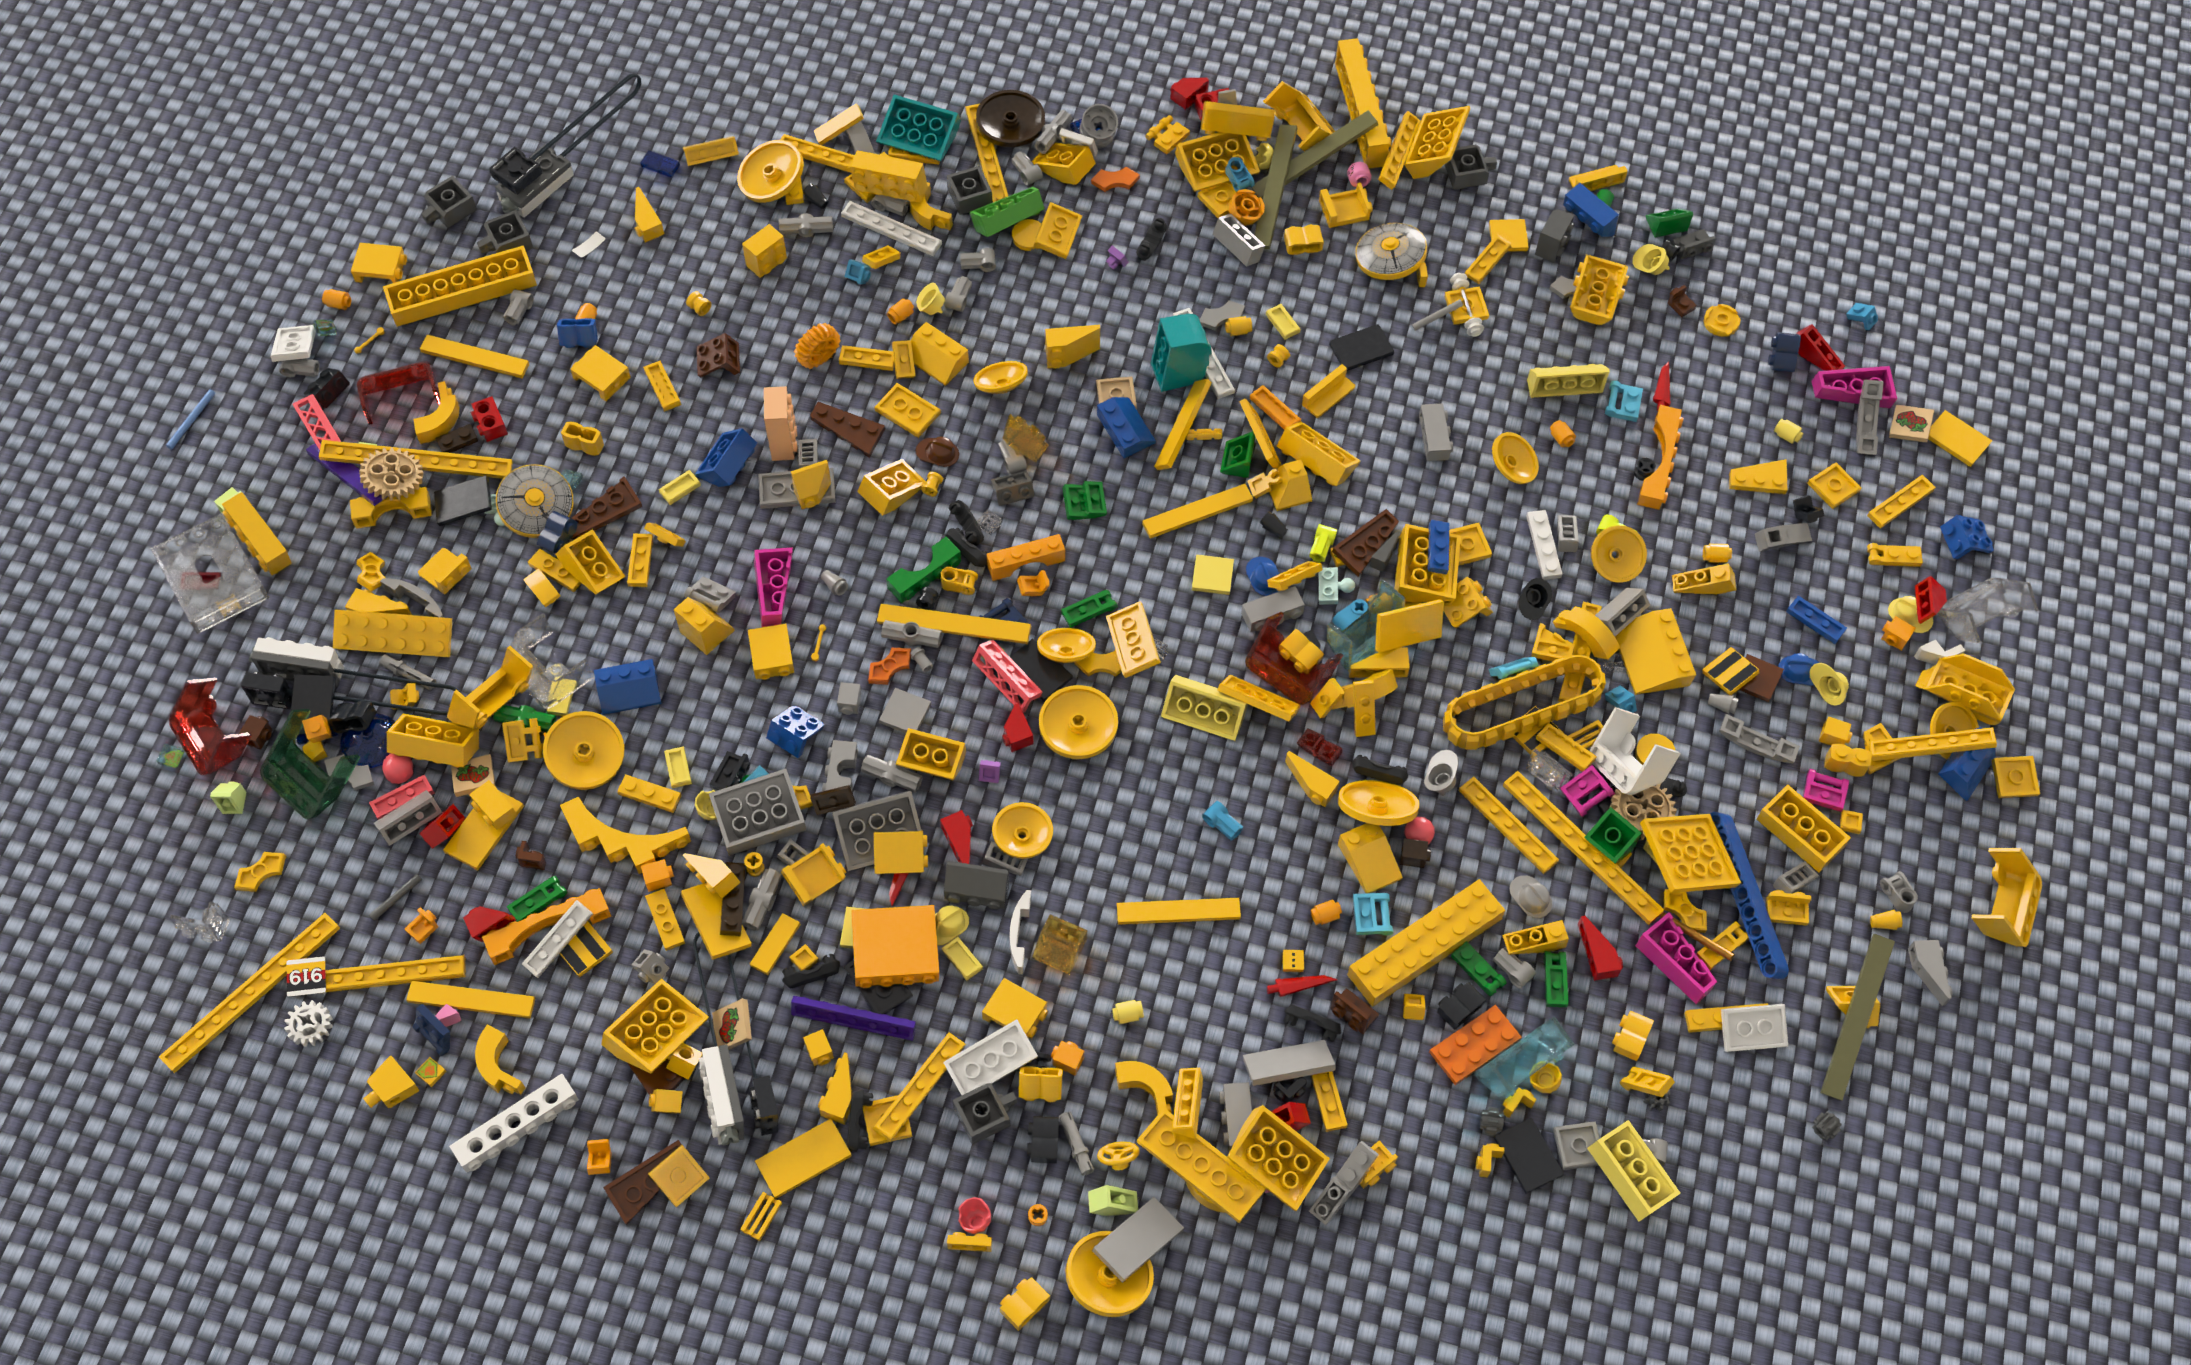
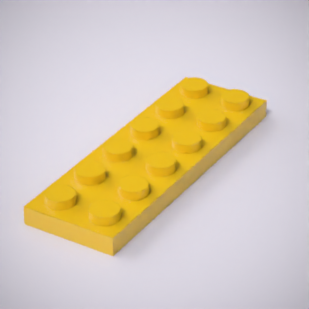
M338 609L334 611L333 649L450 657L452 618Z
M1163 1108L1137 1139V1143L1240 1223L1264 1194L1266 1188L1200 1135L1197 1134L1196 1139L1172 1132L1174 1115Z

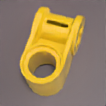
M946 567L941 571V587L944 590L965 595L974 594V584L978 579L976 572L953 567Z

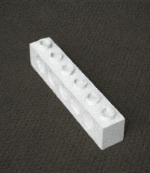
M560 1074L449 1147L466 1173L474 1171L487 1159L497 1157L501 1150L507 1146L511 1147L518 1143L524 1135L535 1132L538 1126L544 1122H550L555 1119L561 1111L572 1108L579 1099L564 1075ZM558 1097L555 1103H548L551 1098ZM539 1109L538 1114L530 1116L532 1110ZM520 1121V1125L518 1127L511 1128V1125L514 1122ZM501 1133V1137L498 1140H492L495 1134ZM479 1145L483 1146L481 1151L477 1153L473 1152L475 1147Z

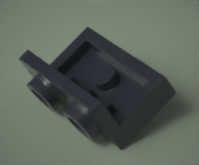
M327 368L320 373V377L315 382L309 384L303 394L306 397L313 394L324 408H328L350 385V382L340 370Z
M727 751L709 784L710 787L721 790L740 784L743 774H746L750 768L748 755L743 753L742 756Z

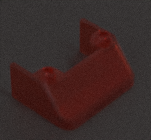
M419 361L361 377L357 382L361 406L369 425L373 424L367 394L430 379L432 391L439 406L441 399L432 364L428 361Z
M1279 612L1267 618L1245 659V663L1250 671L1295 703L1304 705L1310 702L1331 678L1343 654L1339 653L1329 658L1325 664L1315 665L1308 674L1300 673L1294 667L1293 661L1284 659L1279 653V645L1285 640L1284 636L1276 630L1284 615L1283 612Z
M216 678L187 680L169 716V725L200 775L211 774L238 759L252 736L250 732L224 735L212 717L217 707V703L211 695L217 682Z

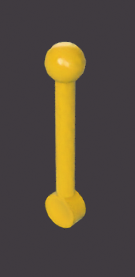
M379 327L373 336L361 346L355 347L354 352L357 354L361 353L366 345L378 335L385 333L384 329Z
M823 624L819 626L820 632L815 652L811 655L813 661L819 660L818 652L823 632L826 630V626Z

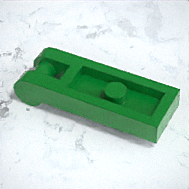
M1104 590L1061 609V614L1071 628L1107 611L1111 612L1118 605L1115 600H1112L1110 591Z
M553 876L506 907L511 915L515 917L516 922L526 919L530 914L539 912L557 899H562L567 895L568 891L564 886L561 887L559 879ZM549 889H553V890H554V891L551 892L550 894L547 892V890H549Z
M1467 941L1452 953L1451 957L1487 995L1493 996L1499 987L1502 988L1507 984L1505 978L1498 974ZM1491 978L1493 982L1490 984L1486 980Z
M1544 951L1546 1007L1567 1008L1566 952L1554 954L1551 951ZM1552 962H1558L1559 965H1552Z

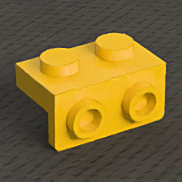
M1774 890L1768 894L1765 903L1771 922L1804 926L1809 924L1810 895H1805L1802 892L1785 893L1782 890Z
M1380 1140L1371 1147L1379 1156L1360 1183L1363 1189L1367 1185H1370V1187L1375 1185L1381 1179L1379 1176L1384 1171L1388 1174L1397 1166L1395 1162L1398 1156L1396 1154L1392 1155Z

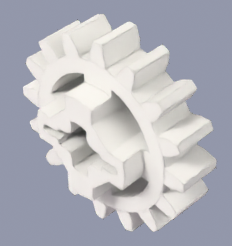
M311 1000L310 1004L307 1005L303 1001L302 1007L299 1008L295 1005L296 1011L288 1012L291 1018L285 1019V1023L289 1026H286L284 1029L289 1033L287 1036L296 1045L301 1043L304 1047H307L308 1042L315 1046L316 1040L323 1042L322 1036H329L327 1029L333 1027L329 1022L333 1018L329 1014L330 1011L327 1007L324 1008L322 1003L319 1002L316 1005Z

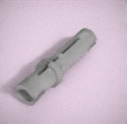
M384 654L379 661L380 666L393 671V674L397 676L401 675L411 680L436 683V679L407 666L402 660L397 661ZM423 686L428 690H432L434 688L430 686Z
M1062 1113L1059 1115V1120L1071 1146L1072 1157L1076 1159L1082 1176L1094 1172V1167L1089 1159V1150L1083 1144L1072 1113Z

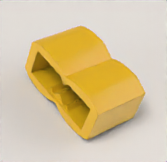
M1319 225L1292 226L1285 229L1284 241L1288 254L1298 255L1304 252L1314 253L1322 251L1324 241Z
M566 422L561 431L564 444L569 449L582 450L586 454L597 456L604 446L601 432L595 428L583 427L576 422Z
M1297 629L1279 645L1280 655L1286 660L1293 661L1294 667L1300 673L1308 674L1324 657V653Z
M1832 744L1826 754L1824 767L1832 772H1845L1851 776L1862 777L1871 766L1872 753L1862 748L1851 749L1843 744Z
M1631 1010L1628 1016L1623 1015L1619 1024L1622 1027L1621 1033L1616 1032L1612 1044L1615 1045L1613 1051L1637 1061L1654 1020Z
M1031 1066L1020 1067L1019 1097L1026 1101H1034L1039 1098L1047 1102L1061 1100L1063 1070Z
M1032 1277L1028 1280L1023 1279L1017 1285L1016 1293L1012 1296L1008 1294L1000 1302V1313L1018 1331L1050 1301V1295Z

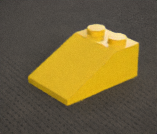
M1054 143L1046 154L1040 152L1031 161L1034 165L1037 164L1045 174L1062 183L1077 185L1096 164L1089 146Z
M1100 325L1045 329L1047 368L1066 367L1099 350Z
M901 459L864 475L857 492L883 516L896 510L920 491L926 481Z
M593 529L564 545L555 554L564 568L595 595L626 577Z
M1365 823L1340 835L1338 846L1365 893H1373L1403 878L1387 838L1379 825Z

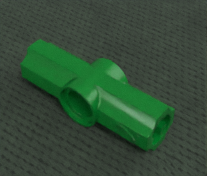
M504 705L494 713L493 719L500 723L524 720V727H530L529 719L537 718L541 731L548 732L557 718L555 715L537 712L534 708L525 705L519 708Z

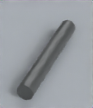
M418 874L412 877L369 914V917L373 921L379 918L422 881L421 877Z

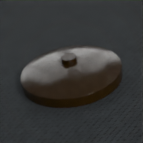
M1002 90L987 96L979 104L976 112V124L980 134L989 142L1002 147H1020L1031 143L1042 133L1043 126L1045 125V112L1041 103L1032 95L1018 90Z

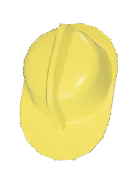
M1646 244L1640 247L1633 256L1632 263L1638 270L1659 275L1663 271L1670 269L1668 266L1669 258L1666 255V250L1662 247Z
M930 283L920 292L916 304L920 312L923 311L931 316L937 312L942 314L943 310L941 307L945 302V298L939 291L938 286L935 283Z
M1905 596L1898 598L1889 605L1888 612L1890 617L1894 619L1896 616L1916 628L1915 633L1928 632L1932 628L1933 617L1922 624L1918 622L1915 597Z
M1814 664L1809 672L1810 678L1822 698L1828 704L1834 706L1843 703L1849 688L1847 678L1842 673L1835 672L1827 664Z
M945 906L935 914L937 946L949 943L968 928L969 917L962 908Z

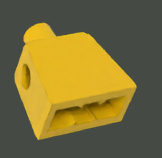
M389 1056L368 1078L367 1083L373 1091L363 1099L370 1108L381 1100L387 1108H391L420 1090L396 1060Z

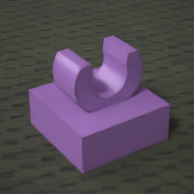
M1113 245L1108 249L1110 257L1106 262L1113 270L1119 264L1125 267L1129 263L1125 255Z
M981 760L979 781L999 783L1001 762Z

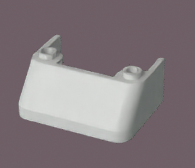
M1615 707L1592 745L1590 752L1597 756L1593 765L1622 793L1634 795L1662 783L1681 753L1655 744L1644 764L1639 763L1631 755L1636 745L1635 737L1631 734V731L1640 716Z

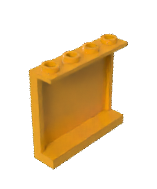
M934 905L851 910L855 987L869 988L874 985L889 987L893 984L912 985L921 982L932 984L939 981Z

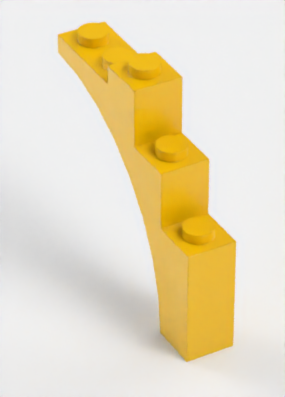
M579 797L560 805L582 852L593 850L597 845L601 844L610 863L619 862L625 856L630 855L638 874L642 873L641 866L656 862L655 858L664 857L670 851L677 848L681 849L691 842L686 827L658 835H635L608 827L596 819L585 808Z

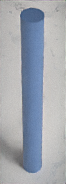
M208 390L168 441L166 447L171 450L174 448L216 394L213 390Z

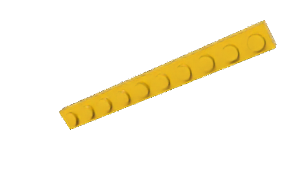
M322 440L319 459L361 464L364 463V458L369 459V453L375 455V450L381 453L383 448L390 451L391 447ZM393 447L394 451L397 452L399 448ZM401 448V453L408 451V456L414 454L415 460H420L423 471L472 476L486 475L487 477L504 479L512 471V459Z
M1519 771L1515 772L1503 783V787L1648 925L1664 912V909L1630 876L1584 838L1586 835Z
M326 913L321 915L162 1053L159 1058L173 1073H176L287 976L286 962L288 960L306 959L334 935L340 927Z

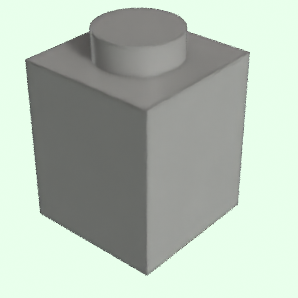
M840 683L837 700L838 712L846 715L858 714L862 694L860 684Z

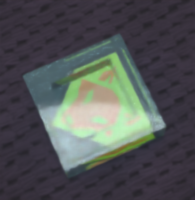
M332 319L314 320L313 326L318 336L337 335V329Z
M164 744L157 763L178 768L185 750L181 747Z

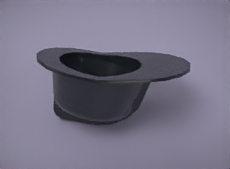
M1542 578L1532 579L1520 593L1519 609L1521 614L1529 620L1539 619L1551 601L1552 589L1546 580Z

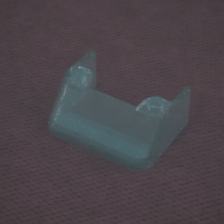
M1384 580L1380 581L1379 593L1369 599L1368 611L1346 629L1336 628L1331 623L1327 625V643L1341 665L1348 672L1352 664L1377 652L1375 650L1377 614L1405 608V597Z
M1553 1017L1474 1074L1481 1083L1499 1098L1504 1096L1507 1099L1516 1092L1514 1088L1552 1060L1554 1063L1560 1061L1565 1057L1563 1052L1575 1044L1557 1019Z

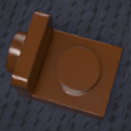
M1685 285L1673 289L1668 300L1669 306L1681 318L1694 311L1697 306L1685 294L1687 289Z
M522 841L521 846L517 847L515 855L520 866L545 870L546 861L543 854L537 851L529 852L530 848L527 841Z

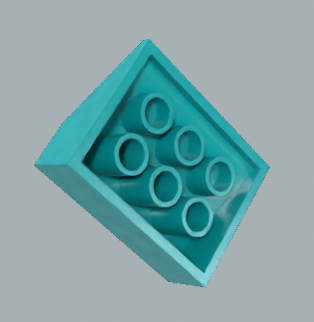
M893 95L876 142L942 161L956 137L961 119L956 112Z

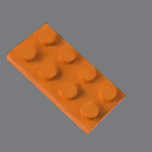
M1494 1005L1431 1048L1429 1053L1454 1085H1457L1519 1042L1522 1037L1500 1009Z

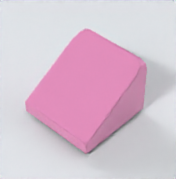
M448 1004L435 1015L445 1027L461 1021L459 1013Z

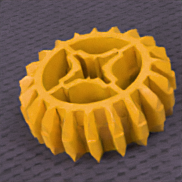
M819 323L817 326H813L812 329L807 330L805 334H802L803 337L795 345V357L805 368H817L819 365L827 362L837 352L836 349L839 348L841 341L839 339L840 335L833 326Z

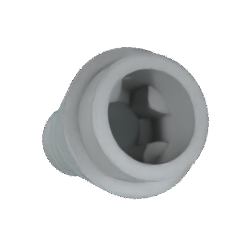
M829 570L822 573L821 579L834 595L840 596L847 591L848 584L846 579L831 573Z
M1711 693L1708 705L1727 714H1735L1739 699L1734 698L1735 696Z

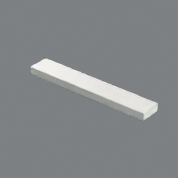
M849 201L841 212V217L931 256H934L942 245V240L852 201Z
M1190 308L1173 313V316L1193 313ZM1212 349L1205 377L1212 382L1211 388L1217 399L1234 394L1235 389Z

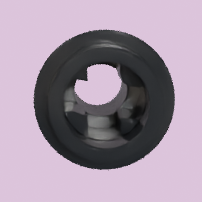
M811 183L803 190L805 199L816 206L824 209L828 205L829 201L817 185Z
M1270 511L1260 521V524L1263 525L1262 528L1280 538L1288 531L1275 513L1272 514Z

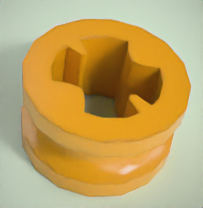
M1041 1204L1033 1205L1028 1211L1029 1222L1034 1226L1044 1225L1048 1219L1047 1209ZM1042 1211L1043 1218H1037L1035 1220L1033 1212L1038 1213Z

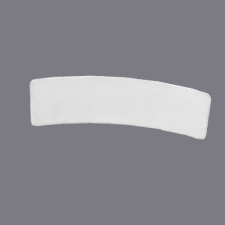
M595 232L584 243L572 249V251L579 257H584L597 248L605 240V237Z

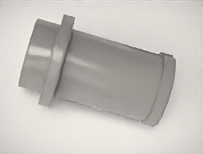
M917 647L911 651V659L917 662L923 672H927L933 667V664L925 655L924 649Z

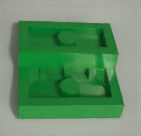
M1084 481L1083 485L1064 484L1062 489L1067 520L1091 519L1107 515L1102 482Z

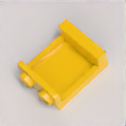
M1361 182L1357 183L1355 190L1330 195L1327 189L1320 190L1319 203L1329 228L1370 219L1373 207L1372 203L1368 202L1367 191L1362 187Z
M359 243L351 268L352 276L355 282L360 283L363 282L364 277L390 279L392 283L399 282V279H402L403 266L407 263V255L404 254L402 247Z
M596 345L591 350H588L570 369L573 379L576 381L581 379L599 391L600 398L604 401H607L631 378L626 365Z
M787 624L748 630L756 679L765 680L774 676H788L794 673Z
M923 831L874 832L875 874L924 872V868L928 867V855H924V847L928 846L927 835H923Z
M824 843L781 871V874L803 906L845 880V868L841 863L837 864L833 858L835 856L830 846L826 847Z
M1003 978L983 1009L982 1019L989 1023L992 1020L1003 1027L1017 1019L1027 1038L1032 1039L1037 1032V1024L1039 1021L1043 1022L1048 1014L1047 1002Z

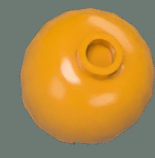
M1248 189L1237 191L1232 196L1228 205L1229 214H1232L1244 226L1256 223L1261 218L1265 208L1262 198H1258L1254 195V191Z

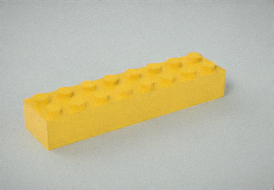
M1358 38L1338 41L1335 67L1351 121L1368 110L1378 121V126L1357 139L1363 162L1369 168L1383 167L1389 153V147H1391V138L1387 136V125L1383 123L1382 110H1379V98L1375 96V85L1371 83V72L1367 70L1368 63L1367 59L1363 56V45H1360Z
M523 245L383 286L392 317L396 327L507 295L512 293L514 289L524 290L537 286Z
M1479 879L1350 965L1347 976L1373 1007L1452 954L1466 941H1471L1502 920L1505 909Z

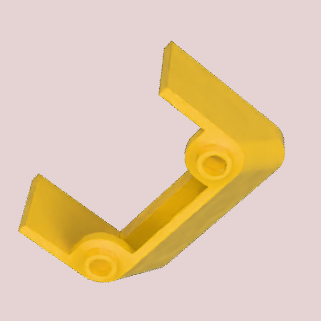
M1283 81L1263 100L1265 104L1275 110V116L1278 119H1284L1290 125H1297V134L1302 140L1298 147L1304 152L1335 132L1325 117L1304 93Z
M1204 101L1200 130H1205V134H1214L1216 131L1257 136L1256 140L1267 141V138H1271L1275 110Z
M511 646L507 647L502 667L466 697L458 690L453 692L447 718L452 723L472 729L482 728L487 723V719L519 692L522 694L529 687L528 682L533 665Z
M1989 848L1988 852L1996 862L1995 867L1992 869V876L1999 885L1991 915L1972 914V919L1985 936L2016 947H2026L2030 940L2042 890L2041 876L2021 848Z

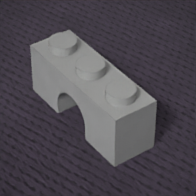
M833 740L832 747L828 748L830 763L825 767L827 782L823 783L822 791L850 785L852 791V779L842 777L839 773L846 768L856 769L858 756L857 742Z

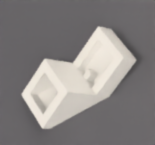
M1934 640L1919 647L1914 657L1917 660L1936 665L1939 658L1963 654L1965 649L1960 644L1944 651L1937 640Z

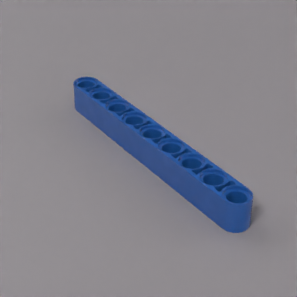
M1711 812L1712 820L1741 881V884L1731 888L1761 972L1768 978L1784 979L1789 972L1788 964L1734 821L1728 814Z

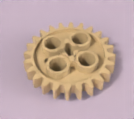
M393 447L390 448V451L383 448L381 453L375 450V455L369 453V459L364 458V463L360 464L359 474L363 488H368V493L374 492V497L382 495V500L386 496H389L390 501L395 496L398 500H400L401 495L408 498V492L414 494V489L419 490V484H422L423 469L422 465H420V460H415L414 454L408 456V451L401 453V448L397 452L394 451Z
M1661 783L1634 794L1639 799L1633 795L1624 794L1619 789L1615 790V794L1611 798L1612 803L1610 807L1642 832V840L1645 838L1640 825L1643 819L1673 817L1677 811L1676 808H1673L1676 802L1670 801L1673 795H1666L1667 788L1661 790Z

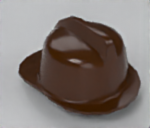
M941 436L926 438L920 441L916 446V455L922 461L947 467L952 466L958 461L959 450L950 439Z

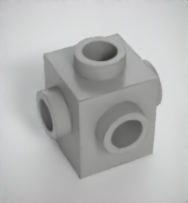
M645 949L631 964L639 973L637 976L645 983L651 982L656 984L665 977L666 972L669 970L663 956Z

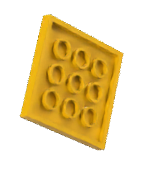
M1710 814L1646 818L1640 822L1670 893L1735 888L1741 884Z

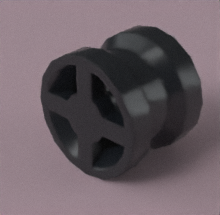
M1667 239L1662 248L1666 250V255L1670 262L1677 256L1681 246L1674 245L1671 240Z
M1641 458L1634 471L1635 477L1644 481L1655 471V462L1650 458Z
M922 587L916 604L922 609L933 610L935 607L934 601L938 599L939 594L932 588Z

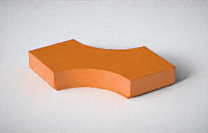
M1128 167L1115 172L1101 169L1091 179V184L1104 192L1115 187L1129 190L1140 179V174Z
M892 647L885 659L870 663L869 684L888 685L890 678L896 672L910 669L911 649Z

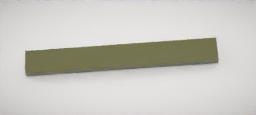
M1368 110L1292 159L1285 185L1378 126V121ZM1268 176L1251 187L1258 198L1261 197L1263 199Z
M1297 125L1279 126L1262 199L1265 205L1264 213L1257 221L1254 234L1265 245L1264 249L1271 248L1297 135Z
M1877 934L1872 935L1820 1092L1821 1094L1840 1101L1843 1100L1895 943L1891 939Z

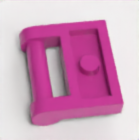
M1593 765L1560 788L1561 792L1581 817L1585 816L1588 810L1606 797H1611L1615 794ZM1599 786L1602 787L1603 790L1583 805L1578 802Z
M1809 769L1806 776L1803 798L1809 803L1842 812L1849 780L1844 778L1842 780L1817 773L1814 769ZM1814 780L1830 784L1836 787H1840V789L1814 782Z

